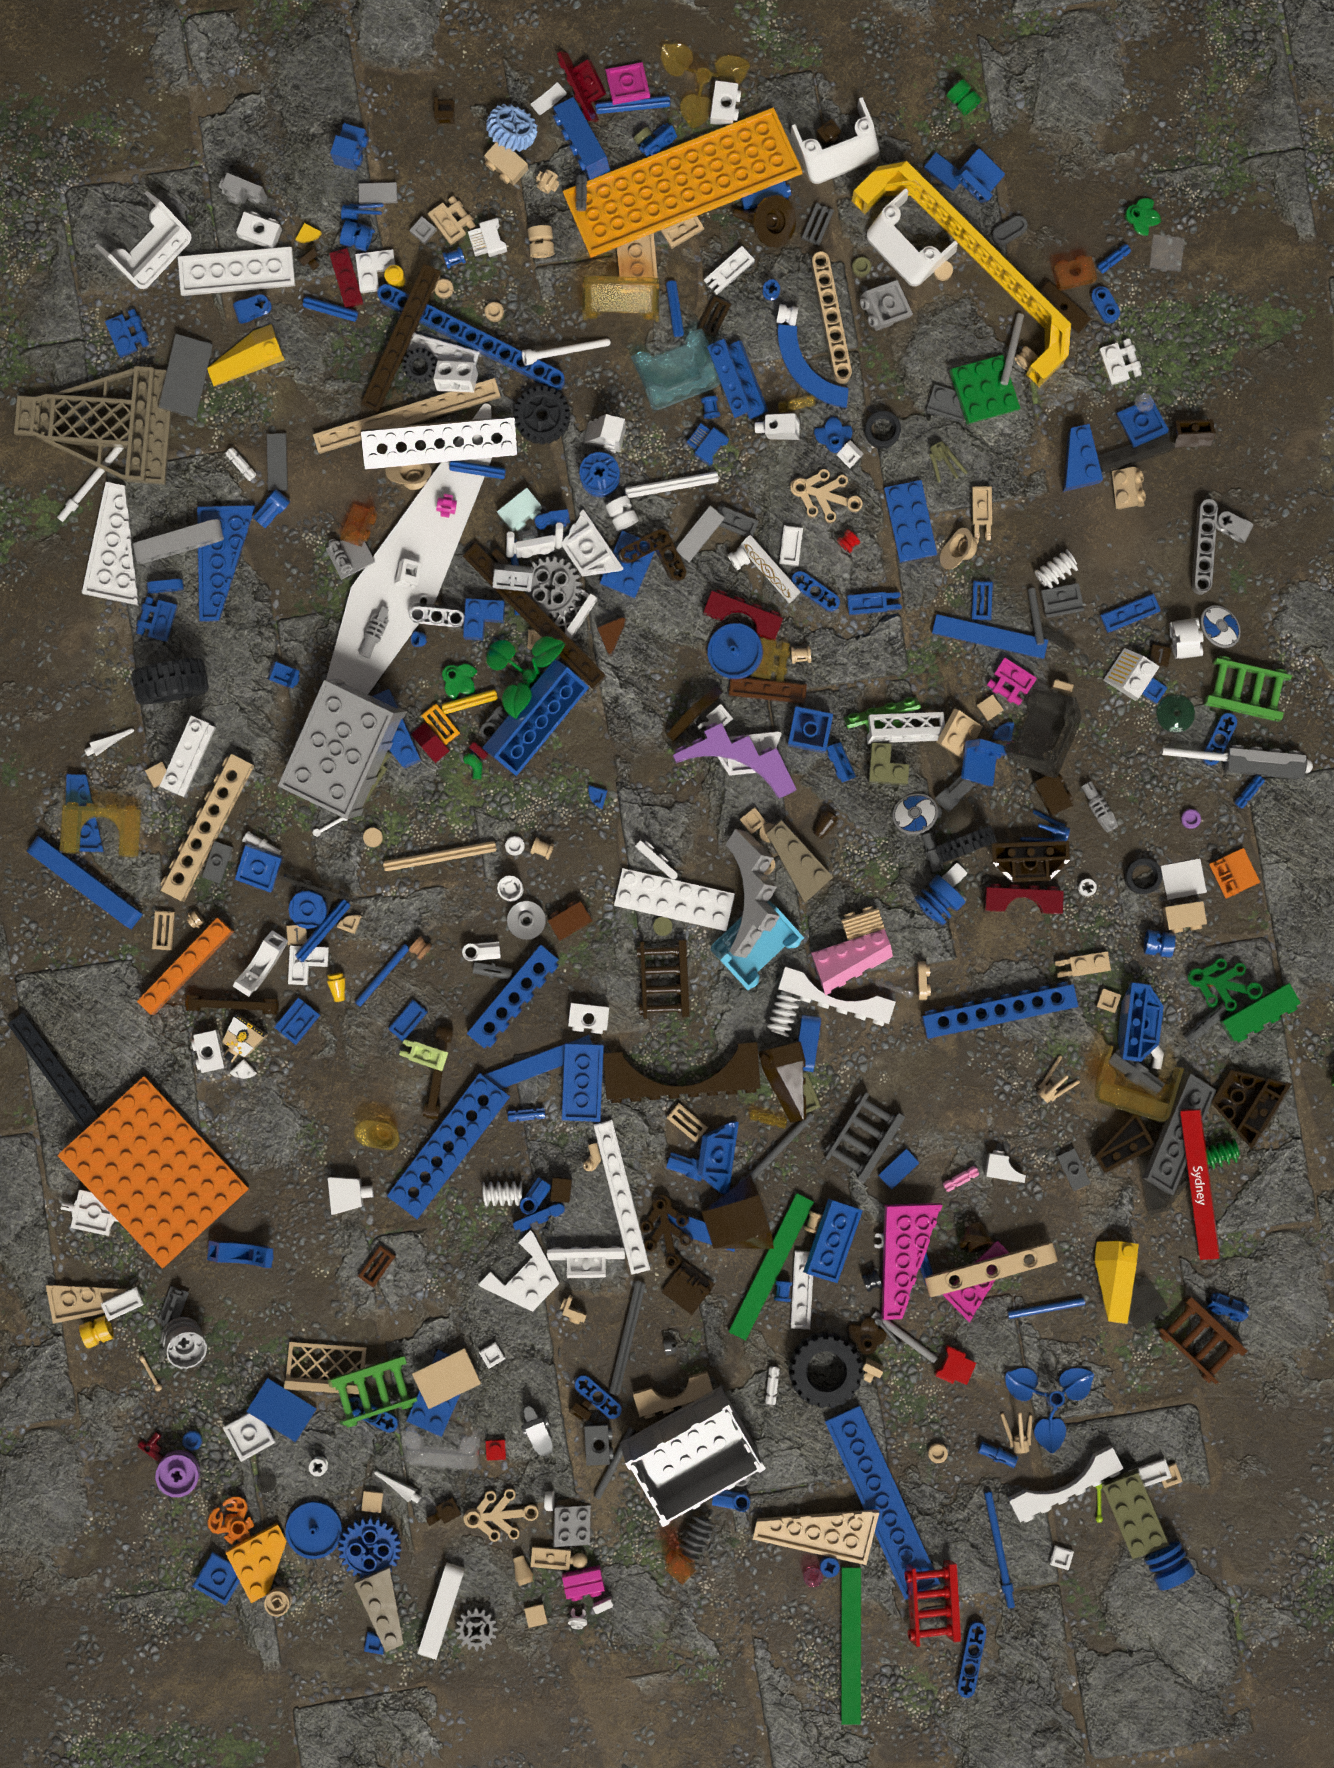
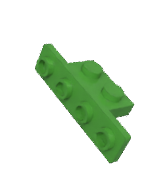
M909 697L901 702L887 703L883 707L869 708L861 713H852L843 719L847 728L865 724L868 734L870 732L869 715L903 714L920 709L921 705L917 697ZM899 719L891 722L896 728H902L904 725ZM874 720L875 729H883L885 727L882 721Z

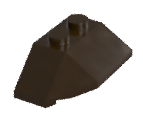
M1069 841L992 844V863L1011 882L1050 881L1070 861Z

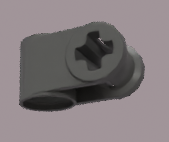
M499 706L482 725L480 732L483 740L488 741L491 738L484 735L486 728H492L496 732L509 716L502 710V706Z

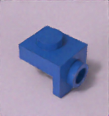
M274 661L267 679L285 687L294 688V685L296 686L299 682L300 670Z

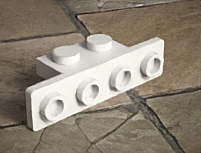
M595 1246L590 1249H582L581 1247L562 1249L555 1247L547 1250L548 1260H567V1278L606 1277V1259H625V1249L618 1246L610 1248Z

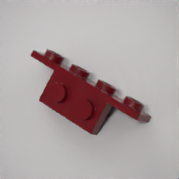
M559 51L557 53L559 65L567 74V82L574 89V97L581 104L585 119L591 122L599 121L592 103L607 93L591 60L587 59L574 67L569 54Z

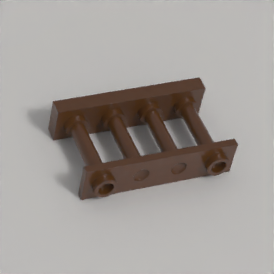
M1188 1295L1183 1300L1187 1304L1185 1306L1186 1309L1166 1330L1159 1326L1157 1328L1160 1332L1158 1336L1166 1343L1170 1341L1202 1372L1200 1376L1207 1383L1212 1381L1214 1384H1217L1218 1381L1213 1376L1233 1355L1236 1356L1238 1353L1244 1356L1248 1350ZM1196 1313L1201 1318L1199 1320L1200 1323L1180 1344L1177 1343L1171 1335L1191 1314L1194 1315ZM1210 1326L1215 1331L1213 1333L1214 1336L1192 1357L1185 1349L1205 1328L1208 1329ZM1219 1341H1226L1229 1344L1228 1350L1207 1371L1199 1362Z

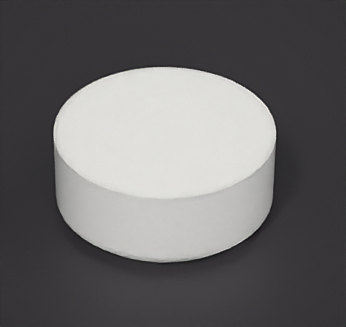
M513 836L506 841L505 848L510 855L517 856L524 851L525 844L520 837Z
M554 1491L545 1492L544 1507L546 1511H554Z

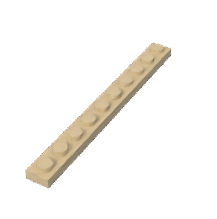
M493 378L477 383L474 393L451 391L313 434L318 453L321 454L362 441L361 430L414 425L501 398L496 380Z

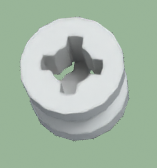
M742 547L737 548L736 552L728 554L731 563L737 571L741 569L742 565L750 563Z

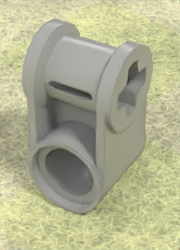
M1228 511L1217 516L1216 529L1240 543H1245L1253 528L1251 522ZM1223 518L1226 519V523H1227L1226 525L1223 524V523H1224V521L1222 520Z

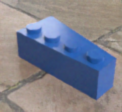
M574 97L553 107L555 112L553 119L557 126H561L563 138L565 141H569V148L573 156L576 155L577 162L581 170L585 172L588 180L611 172L607 157Z

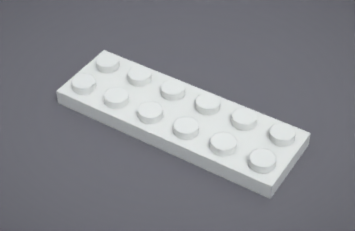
M292 247L178 257L182 296L295 286Z
M622 868L614 906L726 931L735 894Z

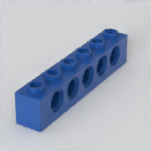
M540 945L468 1031L467 1035L484 1049L487 1046L491 1048L497 1041L495 1036L500 1031L503 1033L510 1025L508 1023L512 1016L516 1018L522 1011L520 1006L524 1001L528 1003L533 998L534 994L532 992L536 987L540 989L547 981L544 977L549 972L552 974L558 968L559 964L557 962L559 959ZM537 963L544 965L545 969L541 974H537L534 971V966ZM526 977L532 980V986L528 989L523 988L521 984L522 980ZM513 992L518 993L520 996L519 1002L515 1004L509 1000V996ZM500 1007L507 1009L508 1013L505 1018H499L497 1015V1010ZM487 1022L494 1023V1032L488 1033L485 1031V1024Z

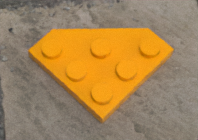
M277 1523L225 1551L251 1603L269 1594L286 1544V1539Z

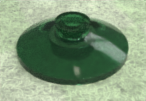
M1170 695L1159 703L1156 712L1157 720L1161 727L1169 732H1183L1192 725L1195 718V709L1191 701L1186 697ZM1174 710H1179L1180 716H1175Z

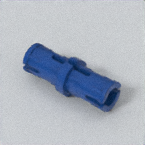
M982 1441L978 1448L979 1454L992 1458L994 1462H1001L1012 1468L1017 1463L1018 1456L1004 1451L1001 1447L997 1448Z

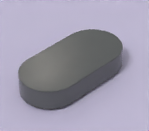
M1014 216L997 226L992 233L993 242L996 245L1004 246L1023 235L1028 226L1026 219L1022 216Z

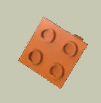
M1244 848L1209 864L1225 899L1260 883Z

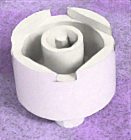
M1198 618L1170 622V638H1172L1173 643L1171 647L1175 659L1203 656V648L1200 645V642H1203L1202 630L1198 631L1200 627Z

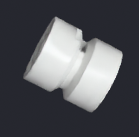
M628 496L620 497L605 506L609 516L614 518L612 522L616 531L626 529L639 521L635 511L630 509L632 505Z
M505 876L500 880L497 887L499 895L506 901L511 902L521 898L524 891L522 882L515 876Z

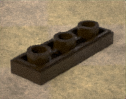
M1050 281L1039 291L1071 323V328L1077 334L1091 321V318ZM1060 306H1065L1066 310H1061Z

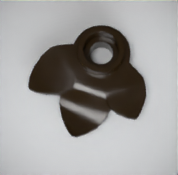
M871 1316L866 1317L861 1326L856 1324L849 1325V1337L857 1344L859 1351L863 1354H872L877 1346L884 1343L887 1333L884 1329H878L875 1319ZM865 1341L871 1343L870 1348L864 1346Z

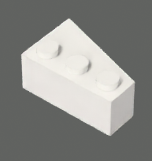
M605 414L600 416L599 419L589 421L583 443L605 448L604 451L615 454L616 451L620 452L626 432L625 419Z

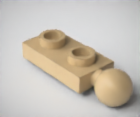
M532 1546L531 1567L569 1570L570 1564H573L578 1569H582L587 1565V1557L583 1553L571 1556V1549Z

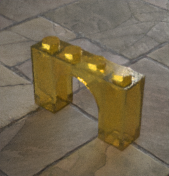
M67 802V805L62 807L60 853L79 854L80 834L84 824L90 819L104 817L111 820L118 828V856L138 858L141 810H137L135 806H125V809H117V805H106V808H100L98 804L87 803L85 807L78 806V803Z

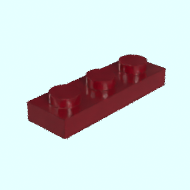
M348 248L329 253L345 308L364 304Z

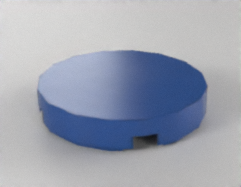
M305 890L296 894L290 901L288 908L290 918L296 925L305 929L315 928L320 925L326 918L328 911L327 903L323 896L312 890Z

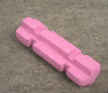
M972 1166L968 1171H963L952 1177V1180L943 1182V1186L949 1192L955 1189V1186L958 1187L968 1182L970 1178L977 1177L979 1171L975 1166Z

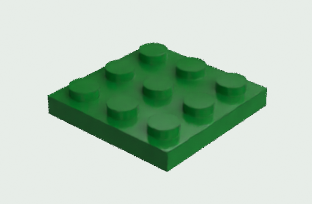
M1003 355L956 367L949 371L967 425L1021 409L1011 378H1009L1008 385L1001 384L1005 366Z

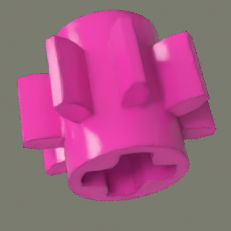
M444 494L443 498L438 497L436 511L441 512V517L449 518L450 514H455L457 500H453V495Z

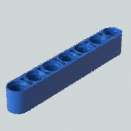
M37 836L26 850L30 855L132 930L142 917V912L42 837Z

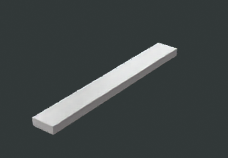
M609 1120L594 1124L631 1275L648 1271L650 1266L613 1121Z

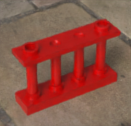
M943 1560L944 1567L942 1569L916 1572V1568L912 1565H906L907 1571L904 1572V1577L908 1585L910 1621L908 1639L916 1647H920V1638L946 1635L953 1642H961L957 1564L952 1560ZM943 1577L945 1581V1586L941 1589L917 1591V1580ZM944 1596L946 1599L944 1608L918 1611V1599ZM947 1617V1625L945 1627L919 1630L920 1618Z

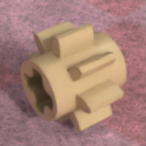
M548 169L544 173L540 171L536 177V182H538L537 188L547 194L551 190L555 192L559 186L558 176Z

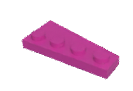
M996 1241L974 1263L1008 1254L1009 1252ZM993 1264L989 1265L986 1269L989 1275L996 1271V1267ZM959 1278L952 1285L957 1284ZM995 1280L942 1295L970 1323Z

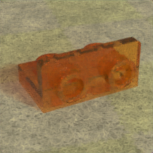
M353 504L340 540L362 547L364 541L367 542L370 537V526L374 525L377 519L375 507L371 506L368 509Z

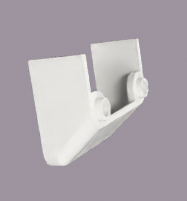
M863 97L859 98L857 106L861 117L855 124L857 136L822 150L820 143L815 139H808L802 142L796 125H792L790 135L808 179L812 183L819 184L878 159L880 151L875 128Z
M905 188L881 211L869 227L867 240L909 285L918 286L956 253L958 243L954 241L942 253L933 246H927L920 252L916 250L894 226L900 220L901 213L899 207L908 198V190Z
M148 191L144 194L156 205L149 214V220L154 227L130 253L122 248H117L110 254L99 244L95 245L123 275L140 289L149 287L191 241V233L159 199Z

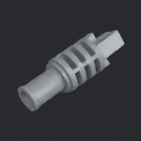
M382 606L378 615L373 613L364 634L365 641L359 652L361 656L370 659L376 643L380 642L389 620L385 619L389 609Z
M1090 781L1083 785L1081 788L1090 801L1089 807L1103 829L1108 833L1117 828L1118 824L1113 812L1107 805L1108 803L1105 801V798L1098 794L1093 782Z

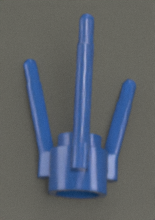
M384 204L343 205L341 219L355 222L354 220H358L359 214L381 215V211L362 209L383 207Z
M1033 810L1034 814L1054 824L1053 827L1038 824V827L1052 831L1051 837L1054 838H1020L1021 841L1029 842L1067 841L1070 828Z

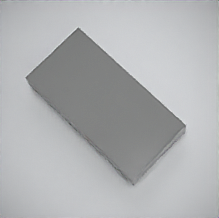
M397 183L359 184V204L398 203Z

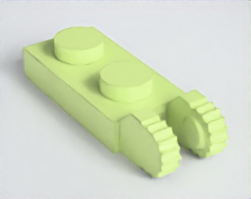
M404 1039L403 1044L412 1047L410 1053L400 1051L399 1055L409 1058L408 1060L443 1071L448 1052Z

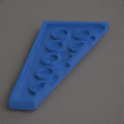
M255 505L197 507L198 524L218 519L220 520L224 540L198 548L200 622L220 621L254 514Z

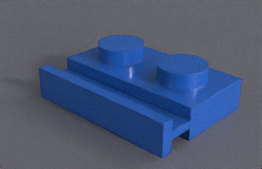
M298 998L274 1028L297 1045L321 1015L302 1001V999Z

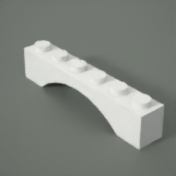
M787 967L784 968L778 987L779 990H782V995L792 997V994L800 996L799 1000L810 1003L811 1000L818 1002L817 1006L827 1009L829 1006L836 1007V1012L846 1015L847 1012L855 1013V1018L865 1020L866 1017L873 1019L872 1023L884 1026V1023L889 1024L896 1003L879 996L862 1001H843L828 995L825 996L823 992L818 990L808 980L803 972Z
M1109 1445L1093 1453L1084 1471L1069 1484L1049 1491L1024 1489L1007 1499L1020 1522H1028L1034 1518L1035 1514L1051 1510L1052 1505L1056 1503L1059 1505L1069 1500L1068 1497L1084 1493L1086 1491L1085 1488L1091 1485L1093 1487L1103 1483V1479L1108 1476L1113 1478L1121 1473L1120 1470L1124 1468L1113 1447Z

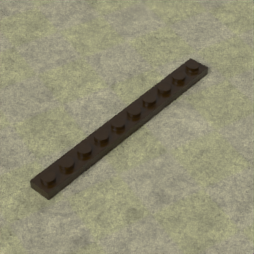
M475 543L463 557L493 586L495 562ZM494 588L541 637H552L565 643L559 655L593 690L607 677L524 591Z

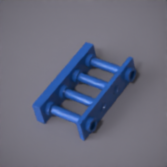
M722 339L707 346L734 418L747 413L749 419H754L769 412L742 341H737L727 346L726 340Z

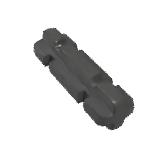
M583 174L576 177V210L579 212L586 211L587 177Z

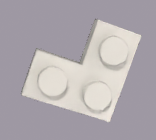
M393 249L355 254L361 293L378 291L377 272H384L389 266L395 265Z
M290 946L288 984L308 985L309 966L328 967L329 948L316 947L305 961L301 962L295 957V954L302 946Z

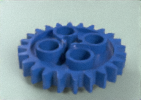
M370 1516L367 1522L364 1517H362L361 1523L354 1520V1527L348 1525V1531H343L342 1534L345 1538H340L339 1540L343 1545L338 1547L339 1551H343L339 1554V1558H345L342 1561V1565L348 1564L346 1571L348 1572L353 1569V1576L360 1573V1579L364 1575H370L390 1566L392 1572L391 1565L397 1566L395 1559H400V1554L397 1552H400L402 1549L401 1546H397L401 1543V1539H395L398 1536V1532L392 1533L393 1525L387 1528V1521L381 1524L378 1517L376 1522H373L372 1516ZM367 1532H373L375 1534V1537L368 1538L365 1534ZM358 1545L361 1547V1550L354 1551L351 1547ZM385 1545L389 1550L382 1552L379 1550V1547ZM367 1547H374L373 1550H366ZM370 1558L375 1563L368 1565L365 1563V1560Z

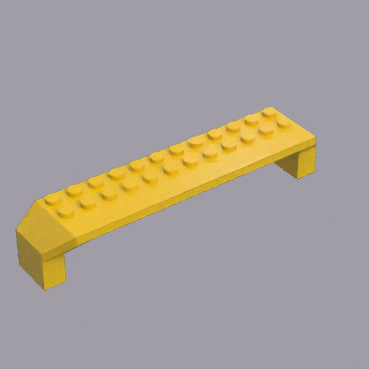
M907 161L878 166L854 190L852 202L866 214L883 196H898L906 188L908 196H911L1044 328L1045 352L1030 366L1026 373L1040 387L1065 362L1069 355L1071 323Z

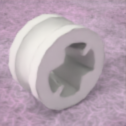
M1091 879L1082 880L1078 886V890L1083 896H1091L1097 889L1095 882ZM1085 882H1087L1088 885H1092L1090 893H1087L1086 890L1083 891L1082 886H1085Z

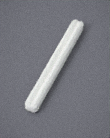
M716 471L626 487L625 494L628 498L716 483L719 478Z

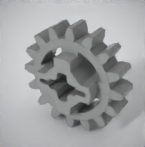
M475 1607L474 1612L469 1608L467 1615L461 1614L463 1620H457V1624L460 1625L455 1629L456 1632H460L457 1635V1639H463L461 1645L463 1646L467 1643L468 1650L472 1646L475 1647L476 1651H478L479 1646L485 1650L486 1643L492 1645L491 1638L496 1639L497 1635L494 1631L498 1630V1626H493V1624L497 1620H491L492 1613L485 1614V1608L481 1612H479L478 1607ZM487 1623L489 1624L490 1628L489 1634L485 1630V1626ZM464 1624H466V1626L468 1627V1632L466 1635L464 1632ZM481 1625L480 1632L477 1630L472 1633L474 1627Z

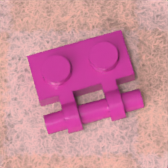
M1004 658L994 673L995 676L1000 678L998 683L990 679L987 686L992 688L994 693H999L1006 697L1008 702H1013L1019 706L1023 699L1018 697L1017 694L1020 691L1026 695L1037 678ZM1005 682L1014 687L1012 692L1003 687Z

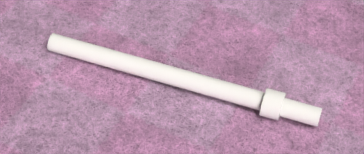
M114 447L104 459L102 465L109 467L124 448ZM97 468L76 495L66 502V507L57 516L60 521L63 522L72 511L78 508L77 504L105 472L104 470Z

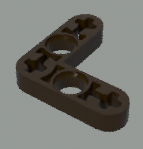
M664 529L656 530L622 547L618 552L619 560L622 563L628 564L656 551L670 580L677 582L683 580L686 576V568L670 535ZM658 534L659 536L663 535L664 538L662 539V542L658 541L653 543L651 541L657 538ZM641 541H645L648 544L646 552L641 551L639 547ZM635 549V551L637 552L630 555V559L628 557H624L626 551L630 552ZM666 550H670L673 554L671 561L666 560L664 557ZM675 561L677 562V564H674V566L669 567L668 565L674 563ZM675 569L681 571L679 576H674L673 572H675Z
M716 685L682 716L666 736L674 742L698 715L723 694V691Z

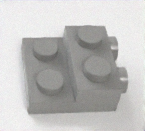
M229 173L219 183L222 194H225L228 198L227 200L234 204L239 202L245 204L247 198L254 204H259V202L265 204L268 198L263 187Z
M898 280L870 289L860 296L861 308L867 311L869 315L868 323L876 331L913 315Z

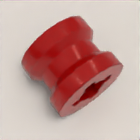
M849 529L845 531L843 537L837 539L838 544L848 553L853 551L855 545L861 543L858 537Z

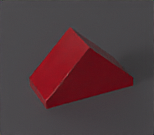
M425 722L411 733V736L435 764L450 752Z

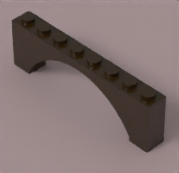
M757 1042L738 1043V1049L719 1072L702 1082L686 1086L664 1085L645 1077L623 1057V1052L603 1053L606 1099L611 1100V1103H621L622 1099L630 1098V1102L642 1101L641 1097H649V1100H661V1096L668 1095V1099L680 1098V1094H687L688 1098L699 1097V1093H707V1096H717L718 1092L726 1091V1095L738 1094L737 1090H745V1093H757V1089H761Z

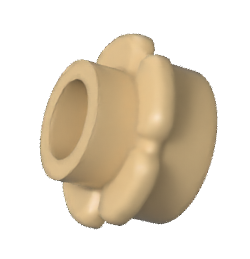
M197 911L188 913V923L193 928H201V925L204 923L202 916Z

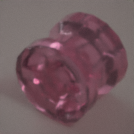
M809 1565L803 1571L806 1585L817 1587L821 1584L823 1575L818 1566Z

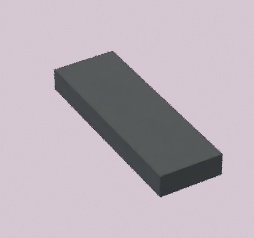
M286 433L267 434L269 492H273L275 489L278 491H288Z

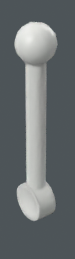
M340 817L321 829H315L313 835L318 837L321 835V832L348 819Z

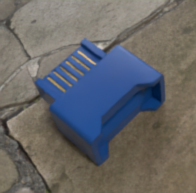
M700 423L686 444L696 451L695 456L710 467L713 464V456L721 446L728 444L729 438L715 427L710 430Z

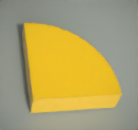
M304 223L295 240L300 243L311 242L318 239L322 233Z

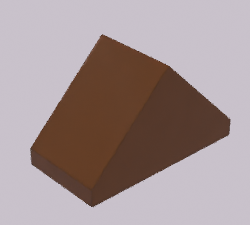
M625 618L617 619L597 628L609 656H612L626 623Z

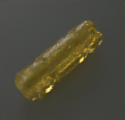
M813 395L806 396V398L790 399L788 402H778L779 412H787L789 409L790 411L805 408V406H814L815 398Z
M751 1110L749 1117L750 1120H759L761 1123L772 1126L777 1125V1127L783 1129L787 1124L786 1118H777L775 1115L764 1112L759 1113L756 1110Z

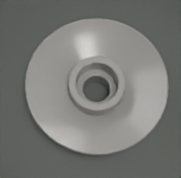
M530 901L519 902L508 913V928L513 935L520 939L535 938L545 927V914L536 903ZM525 917L530 918L529 924L523 923Z

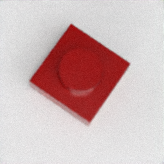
M505 1439L486 1440L487 1461L506 1460Z

